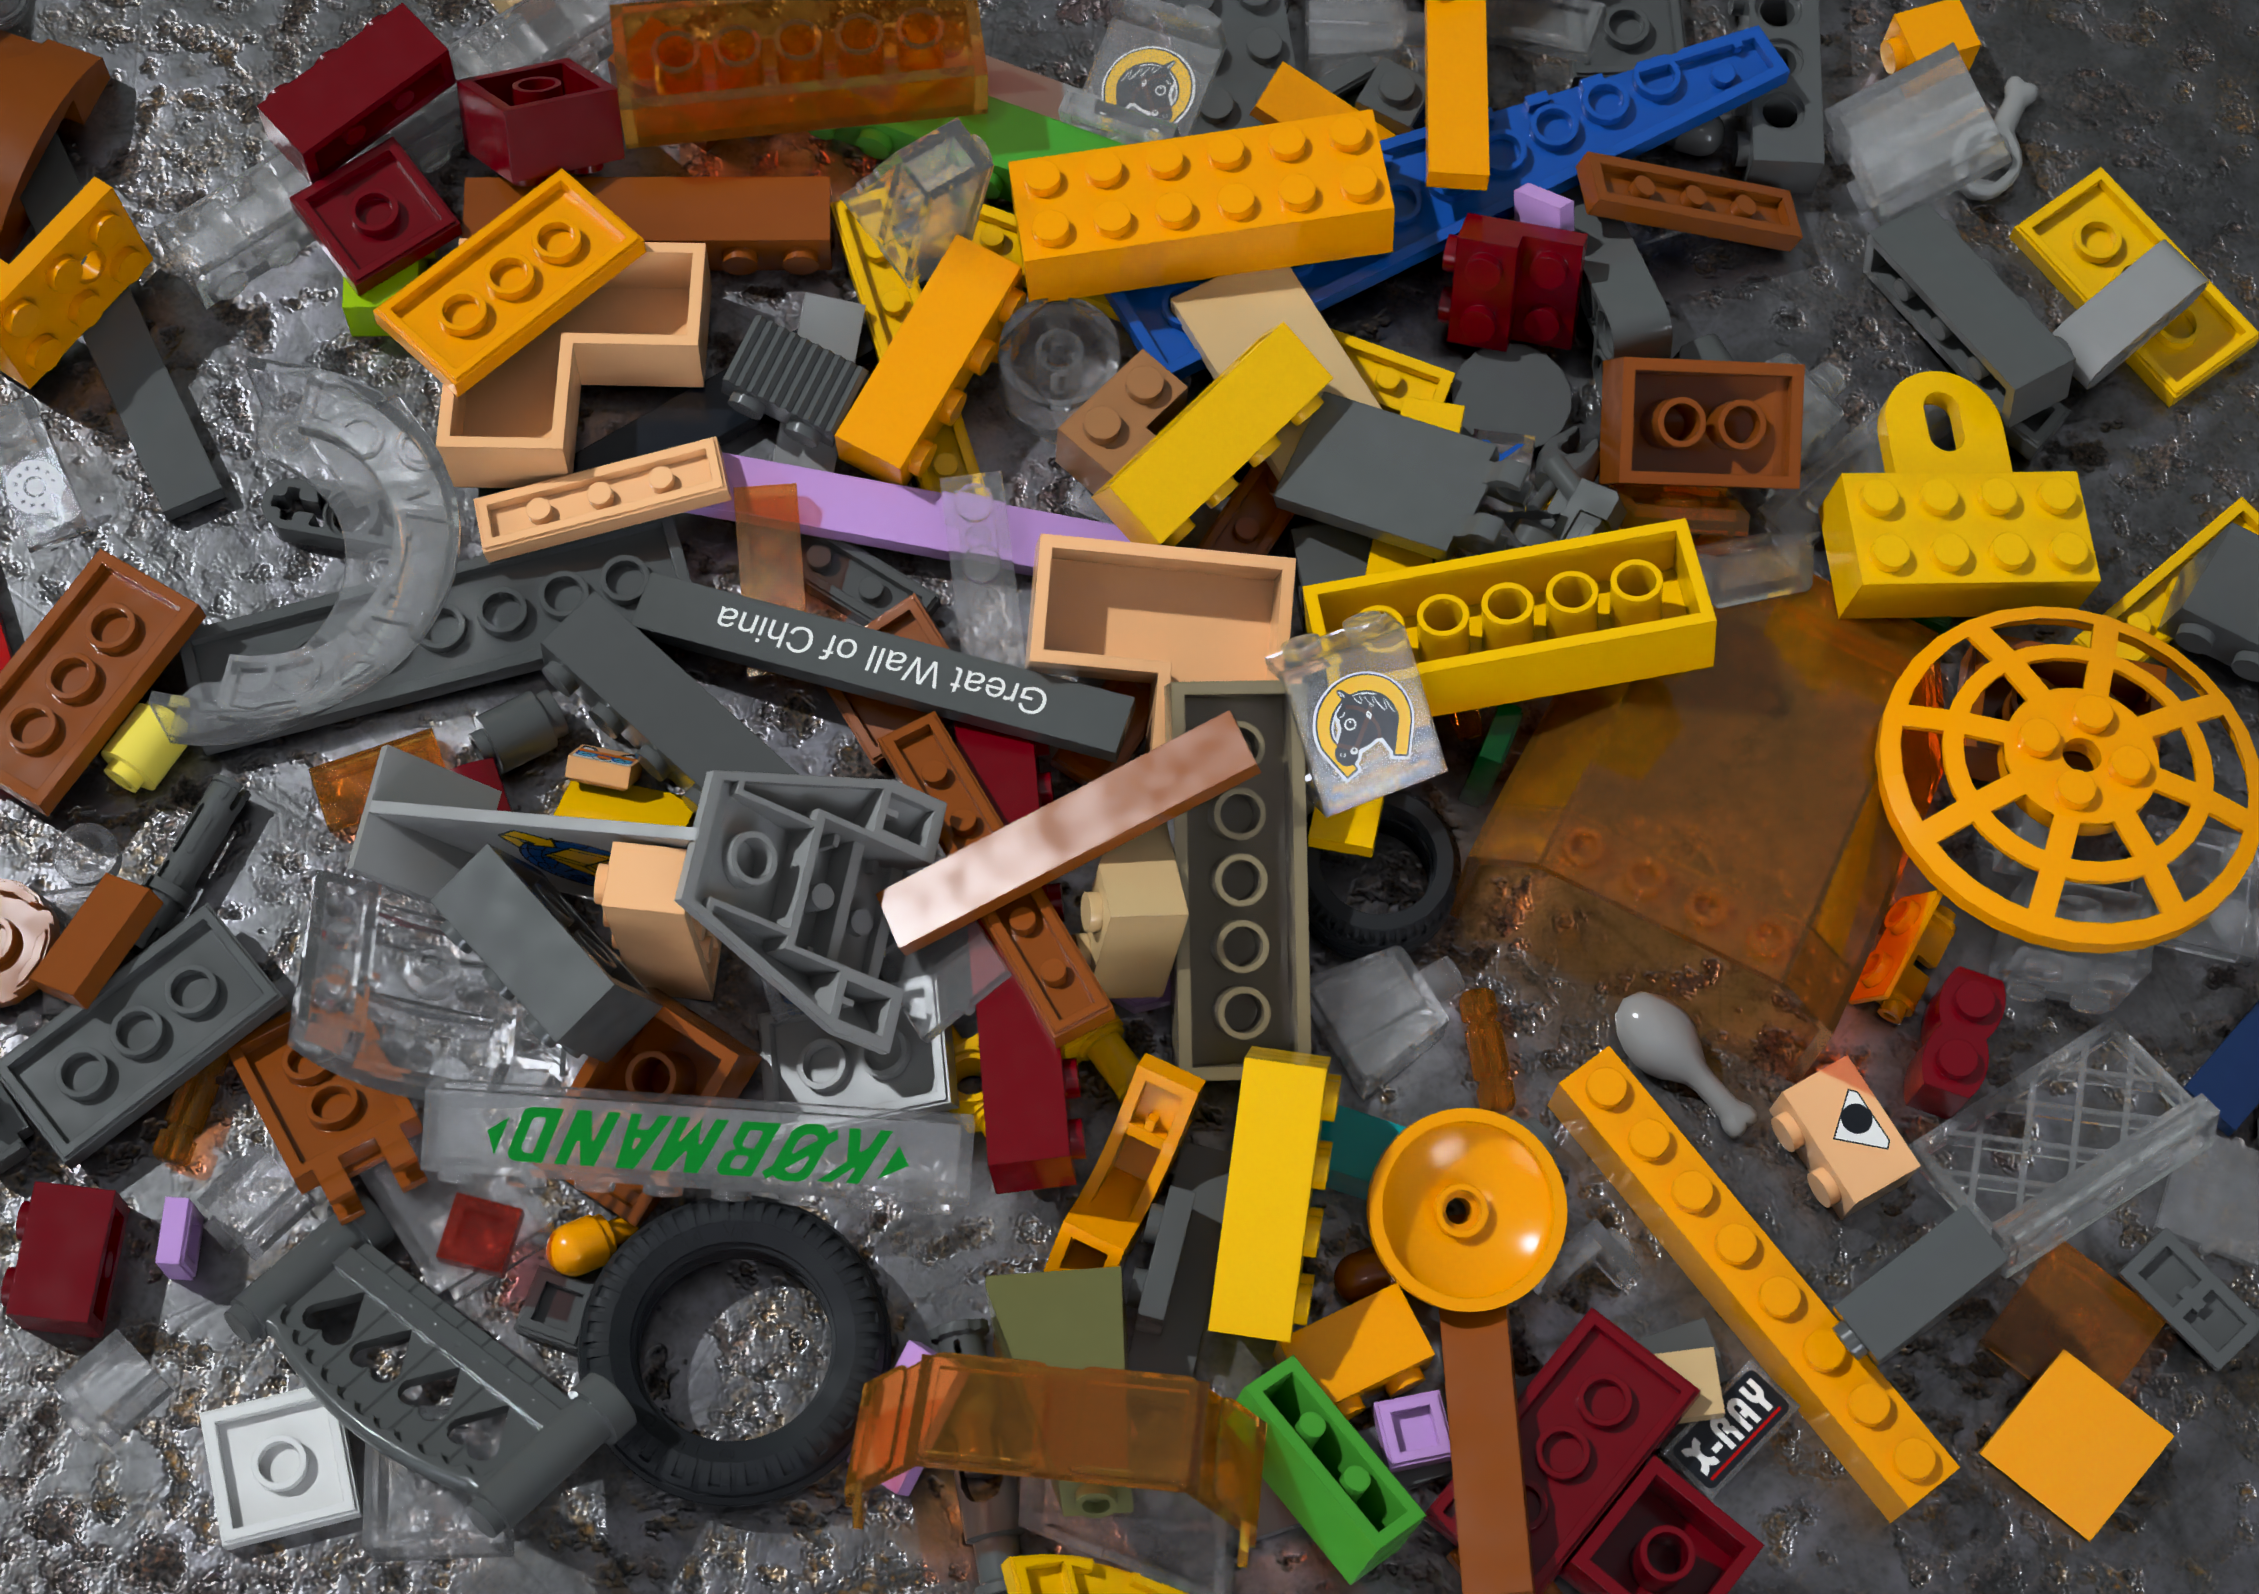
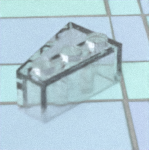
M957 117L896 151L873 169V173L862 178L856 183L855 187L844 192L839 197L910 289L931 277L956 234L971 241L973 240L994 168L992 155L982 138L976 134L971 135Z
M1022 1455L1018 1526L1188 1594H1233L1238 1465L1132 1460L1134 1512L1113 1513L1103 1518H1088L1082 1515L1064 1517L1041 1456Z

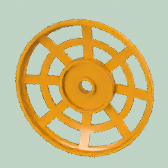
M2031 606L1998 610L1967 620L1935 638L1912 659L1896 682L1879 722L1875 749L1877 785L1887 819L1905 853L1927 880L1959 908L1988 926L2028 943L2067 952L2108 954L2144 949L2176 938L2205 921L2231 896L2254 859L2259 844V758L2249 731L2230 700L2198 666L2177 649L2150 633L2112 617L2073 608ZM2037 624L2068 626L2091 631L2092 633L2089 648L2079 645L2046 644L2024 647L2014 651L1993 629ZM1967 639L1990 661L1966 680L1953 699L1950 709L1909 705L1915 687L1929 667L1960 641ZM2118 641L2131 645L2165 664L2192 686L2200 697L2181 701L2172 690L2155 676L2132 662L2116 656ZM2052 661L2087 664L2083 687L2049 690L2029 665ZM2113 673L2121 675L2140 686L2155 698L2163 708L2137 717L2126 706L2109 697ZM2002 676L2009 681L2025 700L2012 715L2010 721L1970 713L1972 706L1981 693ZM2219 718L2233 741L2245 773L2248 809L2213 791L2214 773L2211 754L2203 732L2198 726L2199 723ZM1903 729L1942 734L1943 769L1950 791L1956 802L1924 821L1913 804L1903 772L1901 751ZM2177 730L2182 732L2192 757L2194 781L2160 768L2158 751L2153 739ZM1964 738L1998 745L1997 764L2000 779L1976 790L1965 762ZM2076 751L2084 754L2091 761L2094 770L2084 772L2071 768L2065 762L2062 753ZM2153 792L2189 807L2187 815L2179 828L2157 846L2138 816ZM2015 802L2029 817L2050 828L2045 849L2038 848L2014 834L1995 817L1993 812ZM2209 816L2241 833V839L2222 873L2201 893L2184 902L2167 865L2174 862L2192 845ZM1972 824L1978 833L2001 853L2024 867L2038 872L2028 908L2005 899L1977 882L1956 864L1938 843ZM2117 831L2131 855L2127 859L2105 862L2081 861L2071 858L2077 836H2098ZM2142 877L2160 912L2145 919L2115 923L2079 922L2055 917L2065 881L2106 885L2129 882Z

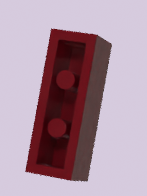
M402 2L387 14H381L371 19L362 32L339 48L330 49L323 53L317 59L314 66L293 81L275 87L266 99L257 105V109L267 138L306 180L313 184L338 169L457 82L449 50Z

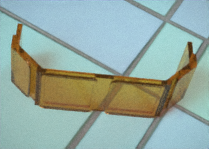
M941 1352L935 1355L922 1354L920 1362L908 1368L904 1365L897 1366L864 1383L844 1487L845 1506L852 1508L853 1528L863 1529L870 1490L916 1466L1180 1492L1188 1494L1240 1531L1237 1567L1247 1568L1249 1548H1256L1267 1423L1230 1397L1222 1398L1209 1388L1210 1382L1196 1381L1190 1376L1102 1367H1086L1083 1370L1051 1367L1039 1361Z

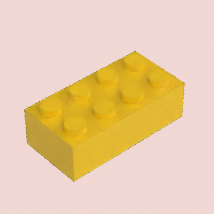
M1251 1046L1244 1058L1208 1331L1290 1343L1295 1324L1307 1326L1315 1275L1302 1273L1304 1256L1316 1258L1324 1208L1311 1207L1313 1189H1326L1333 1146L1331 1141L1320 1140L1322 1122H1335L1342 1075L1329 1073L1331 1057Z

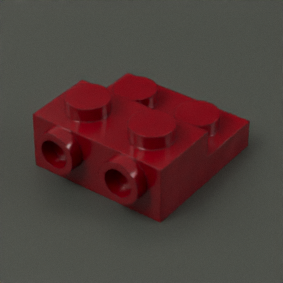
M1468 213L1459 234H1449L1443 255V270L1454 272L1453 286H1445L1443 288L1438 308V322L1449 324L1447 341L1507 352L1511 340L1571 350L1576 337L1588 234Z

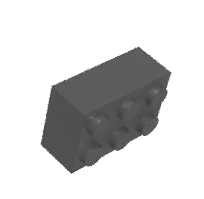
M488 843L430 900L446 919L440 925V929L446 937L464 953L470 954L473 950L487 965L481 972L486 982L506 1000L511 1001L516 997L530 1013L523 1020L527 1028L543 1044L551 1049L559 1044L565 1051L577 1059L582 1054L607 1063L663 1007L539 869Z

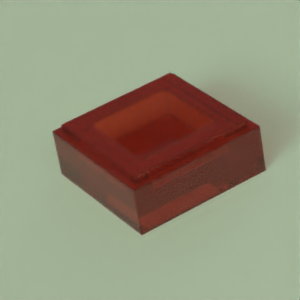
M457 1192L437 1250V1260L440 1263L504 1279L525 1216L523 1210Z

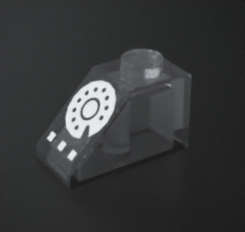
M32 394L0 406V489L30 553L90 531L50 429Z

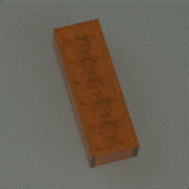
M656 0L609 5L619 109L626 149L988 114V70L978 0Z

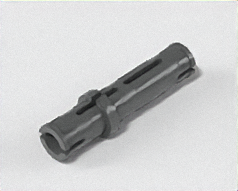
M215 774L204 792V796L188 818L162 864L154 875L148 874L145 877L141 886L150 888L164 904L129 952L135 955L141 953L166 933L179 911L185 913L193 901L190 893L195 887L197 880L205 867L208 866L236 816L251 797L250 792L242 789L243 786L227 776Z

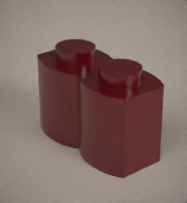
M1958 966L1938 989L1926 1006L1922 1017L1921 1041L1923 1046L1911 1060L1905 1074L1903 1090L1906 1106L1950 1121L1977 1092L1985 1079L1989 1064L1987 1040L1997 1029L2005 1010L2006 991L2002 980Z

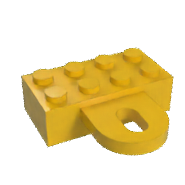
M1942 371L1917 373L1907 377L1894 388L1882 406L1877 422L1878 440L1885 473H1841L1818 508L1838 619L1928 618L1942 616L1979 617L1998 610L2031 606L2079 609L2101 582L2077 471L2013 472L2002 419L1995 404L1977 385L1952 373ZM1924 405H1936L1948 414L1956 446L1955 451L1942 450L1931 441Z

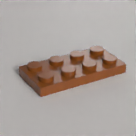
M100 548L0 672V789L48 817L205 619L206 615L199 604Z

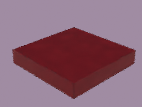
M393 136L289 198L294 212L358 296H361L463 234L460 222Z

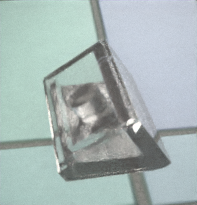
M1772 531L1695 546L1713 607L1719 609L1808 591L1812 587L1814 546L1809 545V542Z

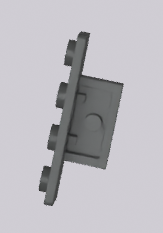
M1191 1142L1183 1143L1165 1206L1156 1203L1151 1205L1142 1242L1155 1245L1149 1269L1135 1267L1126 1306L1138 1309L1135 1329L1128 1352L1130 1400L1175 1412H1180L1185 1407L1213 1295L1232 1155L1230 1152Z

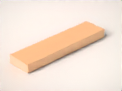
M715 436L473 500L483 554L490 563L730 501L732 497L721 446Z

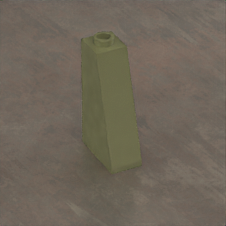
M1121 1266L985 1276V1288L992 1329L1063 1516L1082 1515L1088 1518H1103L1113 1513L1134 1512L1127 1310Z

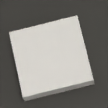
M307 1387L199 1413L222 1547L226 1550L364 1517L347 1427L339 1422L314 1397Z

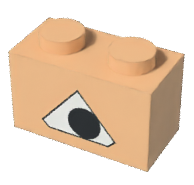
M1848 1055L1784 1090L1769 1109L1773 1116L1771 1125L1777 1139L1787 1151H1796L1809 1171L1807 1180L1813 1194L1824 1207H1832L1840 1220L1845 1219L1902 1186L1921 1167Z

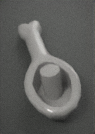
M2018 76L2010 77L2004 87V100L1994 120L1990 124L1971 130L1956 145L1952 159V177L1956 188L1968 199L1987 201L1996 198L2006 191L2018 178L2022 167V153L2015 136V129L2025 108L2031 105L2039 94L2036 84L2025 83Z
M1640 991L1622 999L1615 1014L1616 1033L1623 1050L1637 1067L1656 1078L1682 1083L1693 1089L1719 1117L1722 1129L1731 1139H1740L1748 1127H1752L1757 1123V1111L1750 1105L1736 1099L1706 1064L1696 1025L1686 1011L1668 998L1653 993Z

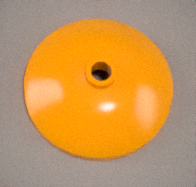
M1454 1108L1436 1112L1415 1121L1401 1131L1386 1147L1373 1170L1369 1183L1366 1206L1367 1224L1371 1241L1381 1263L1391 1277L1408 1293L1429 1305L1456 1312H1480L1508 1305L1531 1291L1549 1272L1559 1254L1565 1237L1567 1198L1564 1183L1554 1159L1541 1141L1517 1121L1493 1111L1478 1108ZM1452 1199L1460 1200L1466 1209L1465 1218L1459 1224L1451 1222L1446 1214L1447 1204Z

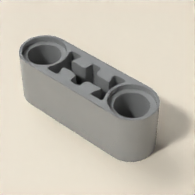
M2164 239L2157 243L2071 314L2052 333L2054 336H2059L2067 342L2073 356L2076 358L2072 376L2087 390L2095 386L2186 310L2205 290L2209 280L2167 240Z

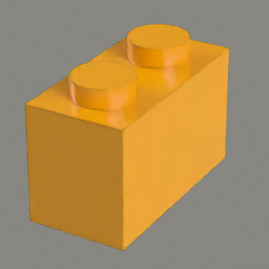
M1395 1283L1293 1332L1290 1343L1277 1341L1273 1357L1278 1365L1294 1355L1345 1418L1350 1420L1366 1409L1363 1400L1383 1390H1386L1389 1397L1393 1398L1423 1383L1426 1378L1422 1371L1428 1369L1435 1353L1399 1284Z

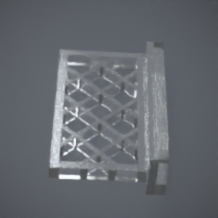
M2112 1016L1910 1143L1908 1147L1921 1165L1918 1171L1955 1211L1965 1204L2008 1255L2010 1260L2000 1273L2007 1279L2214 1145L2220 1111L2203 1093L2192 1098ZM2110 1042L2126 1058V1073L2087 1068L2088 1055ZM2080 1060L2079 1067L2072 1066ZM2134 1068H2135L2141 1075L2134 1074ZM2048 1080L2077 1083L2075 1106L2035 1101L2036 1088ZM2085 1084L2124 1089L2122 1112L2082 1107ZM2132 1090L2161 1094L2173 1108L2159 1117L2130 1113ZM2027 1093H2029V1095H2028V1100H2027V1099H2019V1098L2023 1097L2024 1095H2026ZM1997 1112L2026 1116L2024 1138L1984 1134L1985 1120ZM2033 1117L2073 1122L2071 1145L2031 1140ZM2080 1124L2121 1128L2119 1142L2107 1150L2078 1146ZM1977 1126L1976 1132H1968L1970 1129ZM2128 1129L2137 1130L2128 1136ZM1945 1145L1973 1148L1971 1172L1942 1168L1931 1154ZM1981 1150L2021 1155L2019 1178L1979 1173ZM2034 1156L2069 1161L2068 1174L2056 1183L2027 1180L2028 1157ZM2076 1162L2085 1163L2076 1169ZM1960 1187L1969 1188L1968 1195ZM1976 1190L2017 1194L2015 1209L1992 1223L1975 1204ZM2024 1196L2032 1197L2031 1199L2023 1203Z

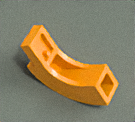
M1144 1054L1137 1065L1102 1153L1086 1185L1061 1225L1043 1272L1121 1266V1269H1123L1148 1220L1151 1205L1156 1203L1192 1123L1191 1117L1206 1080L1151 1054Z

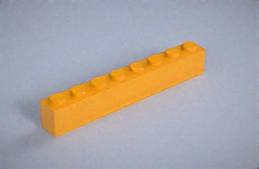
M1610 1046L1606 1047L1558 1083L1547 1105L1890 1523L1909 1510L1960 1468L1870 1358L1865 1355L1857 1361L1831 1329L1839 1323L1836 1317Z

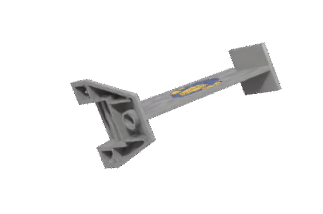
M388 744L381 747L347 871L431 903L430 900L488 843L539 869L559 892L594 897V882L598 865L600 863L609 864L613 841L687 849L674 901L828 1034L882 1055L890 1054L904 989L878 979L890 927L875 893L899 882L902 879L903 871L929 866L934 863L947 807L946 802L896 780L712 770L706 773L693 827L497 811L502 791Z

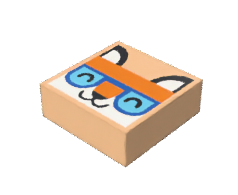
M582 744L568 755L565 777H568V780L625 791L641 778L643 766L638 762L635 754Z

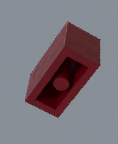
M35 1181L31 1201H24L17 1215L16 1237L18 1241H21L16 1267H8L1 1288V1303L3 1307H7L5 1314L21 1329L103 1338L130 1207L116 1190Z

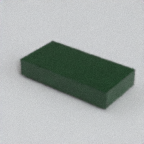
M1510 703L1498 705L1478 747L1459 795V801L1479 808L1480 805L1483 806L1508 755L1523 713H1521L1522 708Z

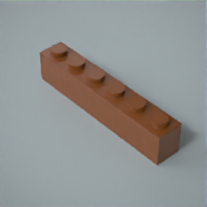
M830 176L573 177L638 233L645 242L706 243L710 271H726L734 275H747L754 273L756 270H785L796 275H806L817 270H832V194ZM465 177L462 238H470L538 185L517 186L504 177Z

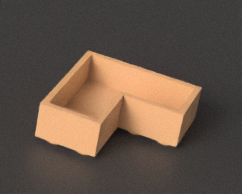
M459 238V245L468 238ZM645 242L646 253L460 397H457L443 384L435 447L446 487L518 488L572 474L581 385L704 387L712 291L706 243Z
M1041 533L1035 546L1025 669L1045 674L1150 683L1145 753L1165 744L1164 686L1170 682L1287 680L1296 558Z

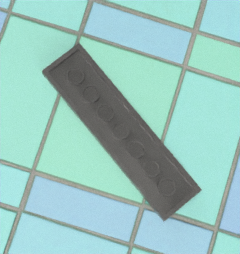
M673 515L490 563L484 555L197 627L180 649V654L202 748L208 756L541 670L545 665L543 664L540 642L594 591L598 592L631 622L651 572L692 582Z

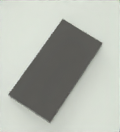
M207 902L114 972L87 1010L72 1004L0 1058V1080L61 1160L72 1170L289 1003Z

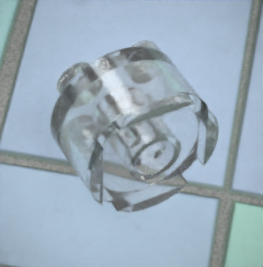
M1069 297L1068 302H1047L1048 298L1038 299L1019 308L1005 323L1001 331L998 347L997 392L1003 409L1020 428L1044 438L1051 444H1057V429L1120 370L1121 365L1119 339L1116 328L1111 320L1096 306L1084 300Z

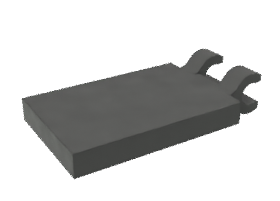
M1323 392L1321 398L1324 403L1313 413L1273 494L1277 508L1440 561L1451 560L1457 548L1470 551L1476 555L1504 550L1508 541V536L1501 534L1505 525L1504 520L1491 514L1477 512L1485 495L1496 498L1508 505L1523 508L1533 488V483L1526 481L1530 471L1529 466L1510 459L1498 461L1500 457L1496 444L1335 394Z

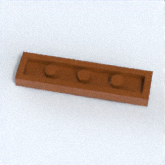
M1589 151L1575 166L1588 215L1788 252L1803 238L1790 190Z

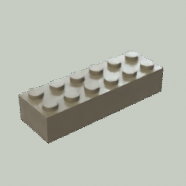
M1303 680L1170 682L1164 686L1165 743L1230 710L1262 772L1167 821L1189 912L1170 973L1172 1065L1206 1081L1242 1080L1244 1058L1251 1046L1311 1054Z

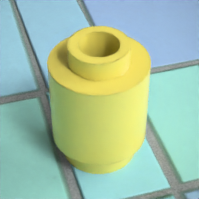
M153 694L146 704L138 703L101 751V756L108 763L104 769L105 774L116 784L133 793H136L140 787L147 790H155L191 742L188 734L195 726V722L175 703L162 696Z

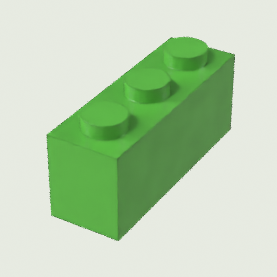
M1294 1355L1245 1386L1219 1424L1350 1585L1396 1553L1426 1517L1423 1510Z

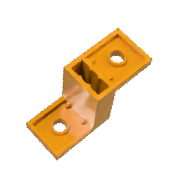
M95 176L10 264L0 259V371L28 389H31L46 372L52 370L58 364L61 356L88 328L94 326L99 321L103 312L129 285L140 278L144 269L154 260L113 187ZM87 255V258H86L85 262H84L83 265H82V264H81V261H82V260L84 259V257Z

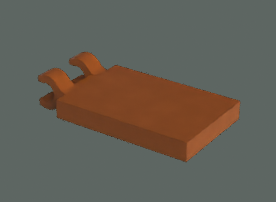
M344 983L257 1027L227 1050L299 1191L303 1195L321 1185L342 1226L366 1214L349 1179L386 1160L403 1193L428 1181L408 1139L425 1130Z

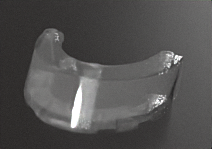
M248 357L246 370L262 407L256 433L257 443L262 455L271 463L284 467L309 483L321 494L336 515L341 526L346 555L342 587L331 613L321 628L300 649L264 656L230 654L223 679L220 682L198 684L191 687L182 696L151 691L148 704L170 743L193 746L228 745L272 736L295 727L365 691L387 676L413 652L437 620L449 596L459 560L461 540L459 505L443 458L431 438L416 420H410L401 410L390 404L386 400L385 395L380 391L356 379L333 371Z

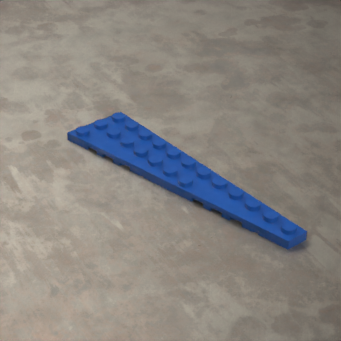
M1757 25L1682 48L1677 53L1671 55L1662 54L1639 61L1634 69L1604 78L1603 74L1600 73L1579 80L1577 87L1548 95L1546 90L1525 96L1524 103L1495 112L1489 107L1490 177L1487 191L1426 187V127L1380 140L1395 207L1393 252L1293 266L1291 269L1320 312L1443 252L1449 234H1459L1468 213L1507 220L1514 217V190L1527 183L1558 195L1579 185L1575 166L1587 151L1625 159L1635 158L1787 83L1790 69L1763 30ZM1211 279L1104 294L1138 351L1143 348L1179 380L1206 368L1198 350L1194 348L1182 329L1179 319L1170 310L1171 298Z

